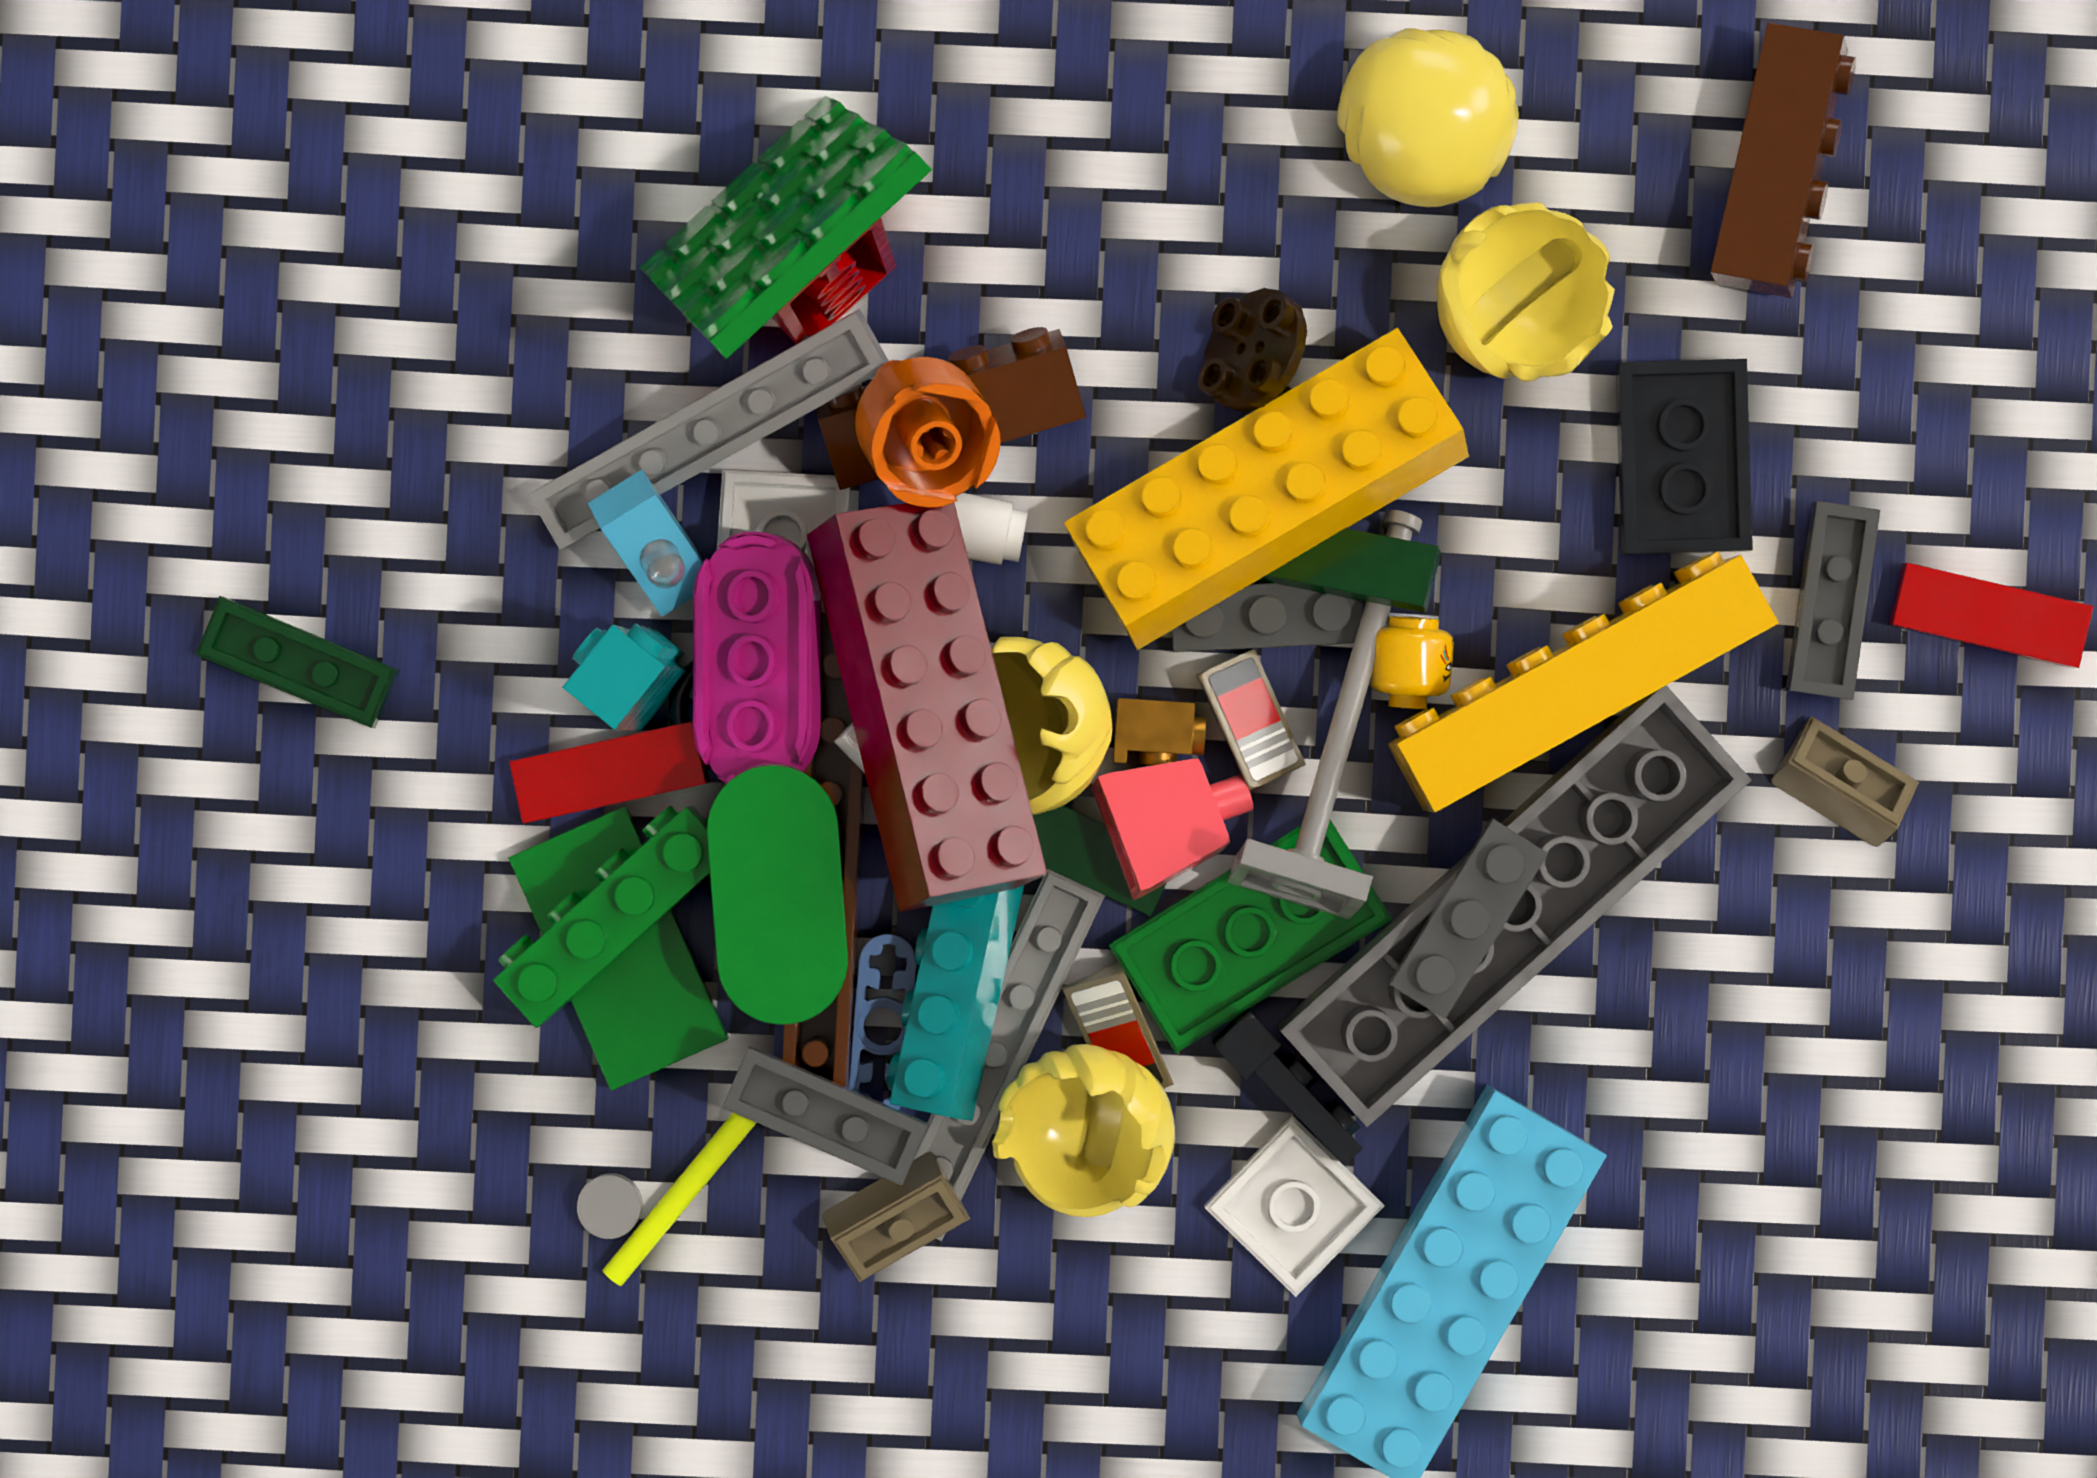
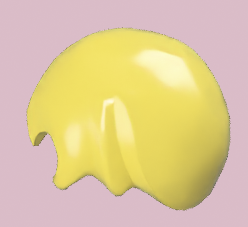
M1406 28L1389 38L1371 43L1354 62L1343 86L1337 110V124L1339 129L1345 134L1346 150L1350 160L1354 164L1361 165L1365 176L1378 191L1398 202L1420 207H1439L1461 201L1482 190L1490 177L1498 176L1510 154L1517 133L1519 119L1516 91L1512 81L1505 74L1499 59L1487 50H1484L1473 37L1445 29L1424 31L1416 28Z
M1541 202L1520 203L1511 206L1498 205L1489 208L1474 217L1454 239L1439 272L1437 281V309L1440 326L1447 341L1455 352L1473 367L1502 379L1516 376L1524 382H1531L1541 377H1556L1571 373L1609 334L1613 327L1608 313L1615 289L1605 280L1607 266L1610 261L1609 252L1599 239L1585 231L1582 222L1566 213L1549 210Z
M1000 637L991 648L1032 814L1037 815L1064 806L1080 795L1095 777L1111 742L1112 718L1110 705L1098 674L1082 657L1072 656L1067 649L1055 642L1042 643L1041 641L1023 637Z
M1078 1044L1069 1046L1064 1052H1046L1037 1062L1028 1063L1023 1066L1018 1074V1078L1006 1087L999 1101L1000 1123L992 1141L994 1157L997 1159L1014 1158V1166L1026 1188L1044 1205L1070 1216L1093 1217L1105 1215L1122 1206H1137L1155 1190L1165 1174L1172 1157L1175 1144V1124L1168 1096L1160 1082L1148 1069L1134 1062L1125 1054L1095 1045Z

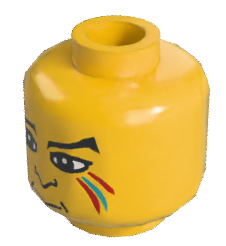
M1388 616V626L1381 628L1376 635L1375 661L1369 685L1377 692L1389 694L1388 706L1427 709L1428 697L1440 696L1450 689L1454 647L1453 637L1445 630L1439 629V619Z

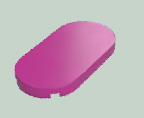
M764 532L739 533L718 545L717 547L721 548L714 552L711 559L704 561L697 573L693 591L694 741L705 765H710L713 771L720 776L717 778L726 784L743 770L759 764H786L804 772L817 750L821 728V594L815 568L809 557L798 545L782 536Z

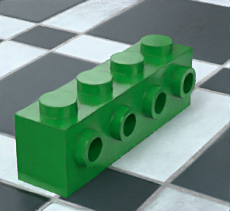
M671 805L667 807L642 830L649 840L632 856H629L623 848L619 850L594 873L601 883L583 900L575 891L571 893L546 916L553 926L534 943L526 934L498 959L505 970L493 979L494 983L535 1028L547 1023L710 876L707 840L708 822L693 805L686 806L679 813Z

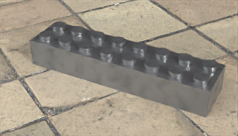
M1667 685L1633 703L1501 822V824L1549 854L1446 1019L1389 985L1388 982L1469 852L1277 1024V1028L1365 1126L1368 1127L1749 784L1752 779Z

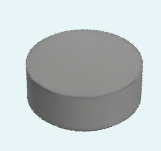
M617 1173L601 1174L590 1180L581 1190L577 1200V1214L581 1224L589 1233L603 1239H614L628 1233L640 1219L643 1208L642 1196L636 1184L626 1176Z

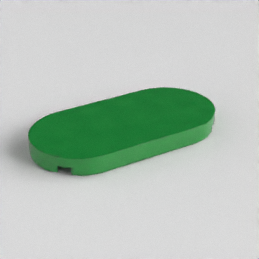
M759 764L743 770L723 786L713 802L708 817L707 840L717 966L724 990L740 1010L762 1022L779 1025L794 1024L808 1020L826 1009L840 992L847 973L848 948L838 819L832 799L815 779L808 776V774L786 764Z

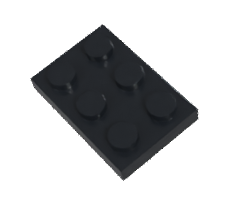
M1747 359L1617 363L1615 366L1621 555L1752 551Z

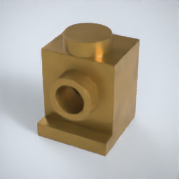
M1118 698L1113 763H1127V751H1139V764L1145 765L1178 761V754L1204 755L1206 717L1194 716L1195 703Z

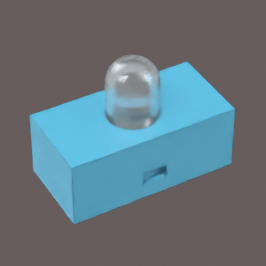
M643 469L588 503L601 531L662 617L693 598L696 576L704 563V559Z

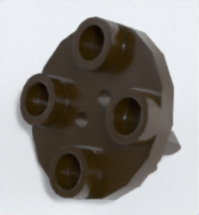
M1268 288L1247 293L1240 299L1229 297L1220 302L1212 315L1213 331L1205 349L1204 365L1198 375L1199 388L1204 393L1212 396L1221 406L1230 410L1245 413L1262 408L1292 389L1287 385L1299 367L1305 351L1308 332L1302 308L1288 294L1280 290Z

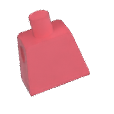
M1188 759L1106 773L1098 776L1091 786L1133 900L1145 896L1223 851L1230 843L1224 820L1253 810L1251 793L1241 774L1209 785L1199 759Z

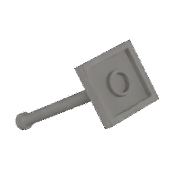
M1387 510L1382 525L1387 528L1385 536L1411 540L1412 536L1419 535L1422 520L1404 511ZM1366 602L1295 849L1284 850L1247 838L1233 860L1227 883L1348 920L1366 902L1373 876L1327 863L1319 855L1373 672L1376 635L1381 628L1386 626L1391 606Z

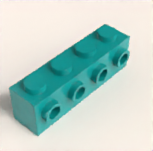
M635 623L631 629L613 624L608 631L605 629L601 631L597 627L574 653L572 659L580 664V666L562 688L614 730L642 731L688 672L678 663L684 652L656 629L645 628L643 625L640 627Z
M1024 885L1008 891L933 905L929 926L921 930L916 943L915 961L920 966L915 989H911L907 993L902 1006L901 1024L903 1027H906L901 1052H897L893 1056L888 1069L887 1086L889 1090H892L889 1104L944 1117L973 1121Z

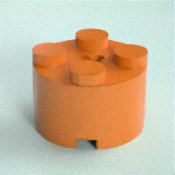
M915 357L902 361H888L878 368L874 379L868 384L859 400L855 416V429L859 445L878 478L898 499L919 507L946 506L958 501L956 496L964 493L973 485L977 489L993 471L1000 451L1001 440L998 425L989 405L971 379L952 363L932 357Z

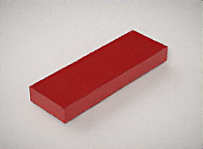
M1907 562L1902 564L1888 625L2075 669L2080 667L2094 606Z
M693 721L509 761L523 824L711 783L707 765H705L695 745Z

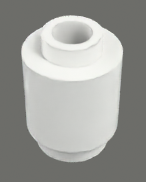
M966 493L956 496L958 501L954 503L968 559L1002 565L1003 559L1019 562L1028 512L1013 509L1014 503Z

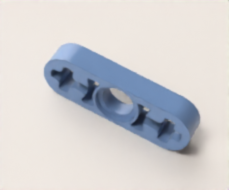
M883 933L873 937L864 946L859 958L849 1089L870 1098L869 1094L860 1092V1084L871 1081L874 1075L875 1060L861 1062L862 1049L875 1055L900 1053L906 1027L902 1026L899 1037L888 1044L874 1042L865 1031V1019L872 1010L879 1007L890 1008L901 1019L903 1006L902 1001L889 996H879L872 999L866 998L867 986L878 990L881 988V969L871 966V955H880L885 944L895 945L896 956L906 958L907 966L906 969L895 971L892 991L905 989L907 995L911 989H915L917 963L915 961V949L905 937L895 933ZM887 1061V1063H886V1070H885V1081H886V1083H887L888 1069H889V1065H890V1062H889V1061ZM891 1095L886 1096L883 1104L897 1110L901 1108L900 1106L889 1104Z

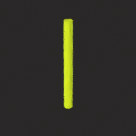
M732 1112L603 1268V1273L611 1281L619 1286L626 1282L757 1122Z

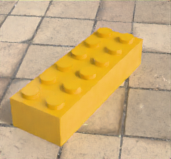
M1397 327L1272 400L1264 407L1253 411L1064 522V525L1099 588L1135 648L1139 650L1273 572L1344 528L1350 527L1468 458L1469 454L1464 429Z
M1719 551L1710 555L1706 554L1676 570L1674 574L1679 583L1665 590L1662 582L1654 586L1650 585L1620 601L1618 605L1623 612L1620 616L1608 621L1605 614L1598 617L1593 616L1562 633L1567 645L1551 652L1548 645L1542 648L1539 646L1509 662L1506 666L1511 676L1496 684L1491 676L1485 679L1483 677L1451 694L1450 697L1455 704L1451 709L1438 715L1434 707L1429 710L1427 708L1395 725L1394 727L1400 737L1387 743V746L1422 810L1437 812L1779 624L1742 555L1722 559Z

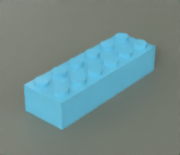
M1487 1084L1297 1411L1301 1426L1390 1478H1421L1607 1155L1597 1147Z

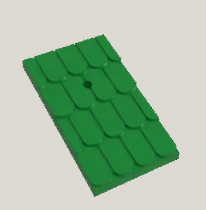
M827 96L821 99L805 114L806 119L796 122L758 157L760 161L757 164L752 163L712 200L713 204L710 207L706 205L665 243L666 247L663 250L659 248L639 267L726 359L771 318L795 344H798L839 321L897 267L881 217L932 169L905 142L891 137L885 129L866 122L858 113L846 109L837 100Z

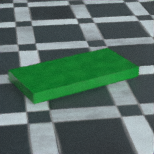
M624 806L508 857L541 934L544 935L553 926L546 916L565 898L575 891L583 900L601 883L594 873L622 848L629 856H632L644 843L628 807ZM673 909L571 1000L611 1091L729 1039Z
M1330 820L1319 856L1324 858L1327 863L1363 873ZM1301 825L1269 845L1284 850L1295 849ZM1230 868L1108 945L1121 963L1125 973L1174 1052L1178 1053L1392 920L1373 887L1370 886L1366 902L1348 920L1227 883Z

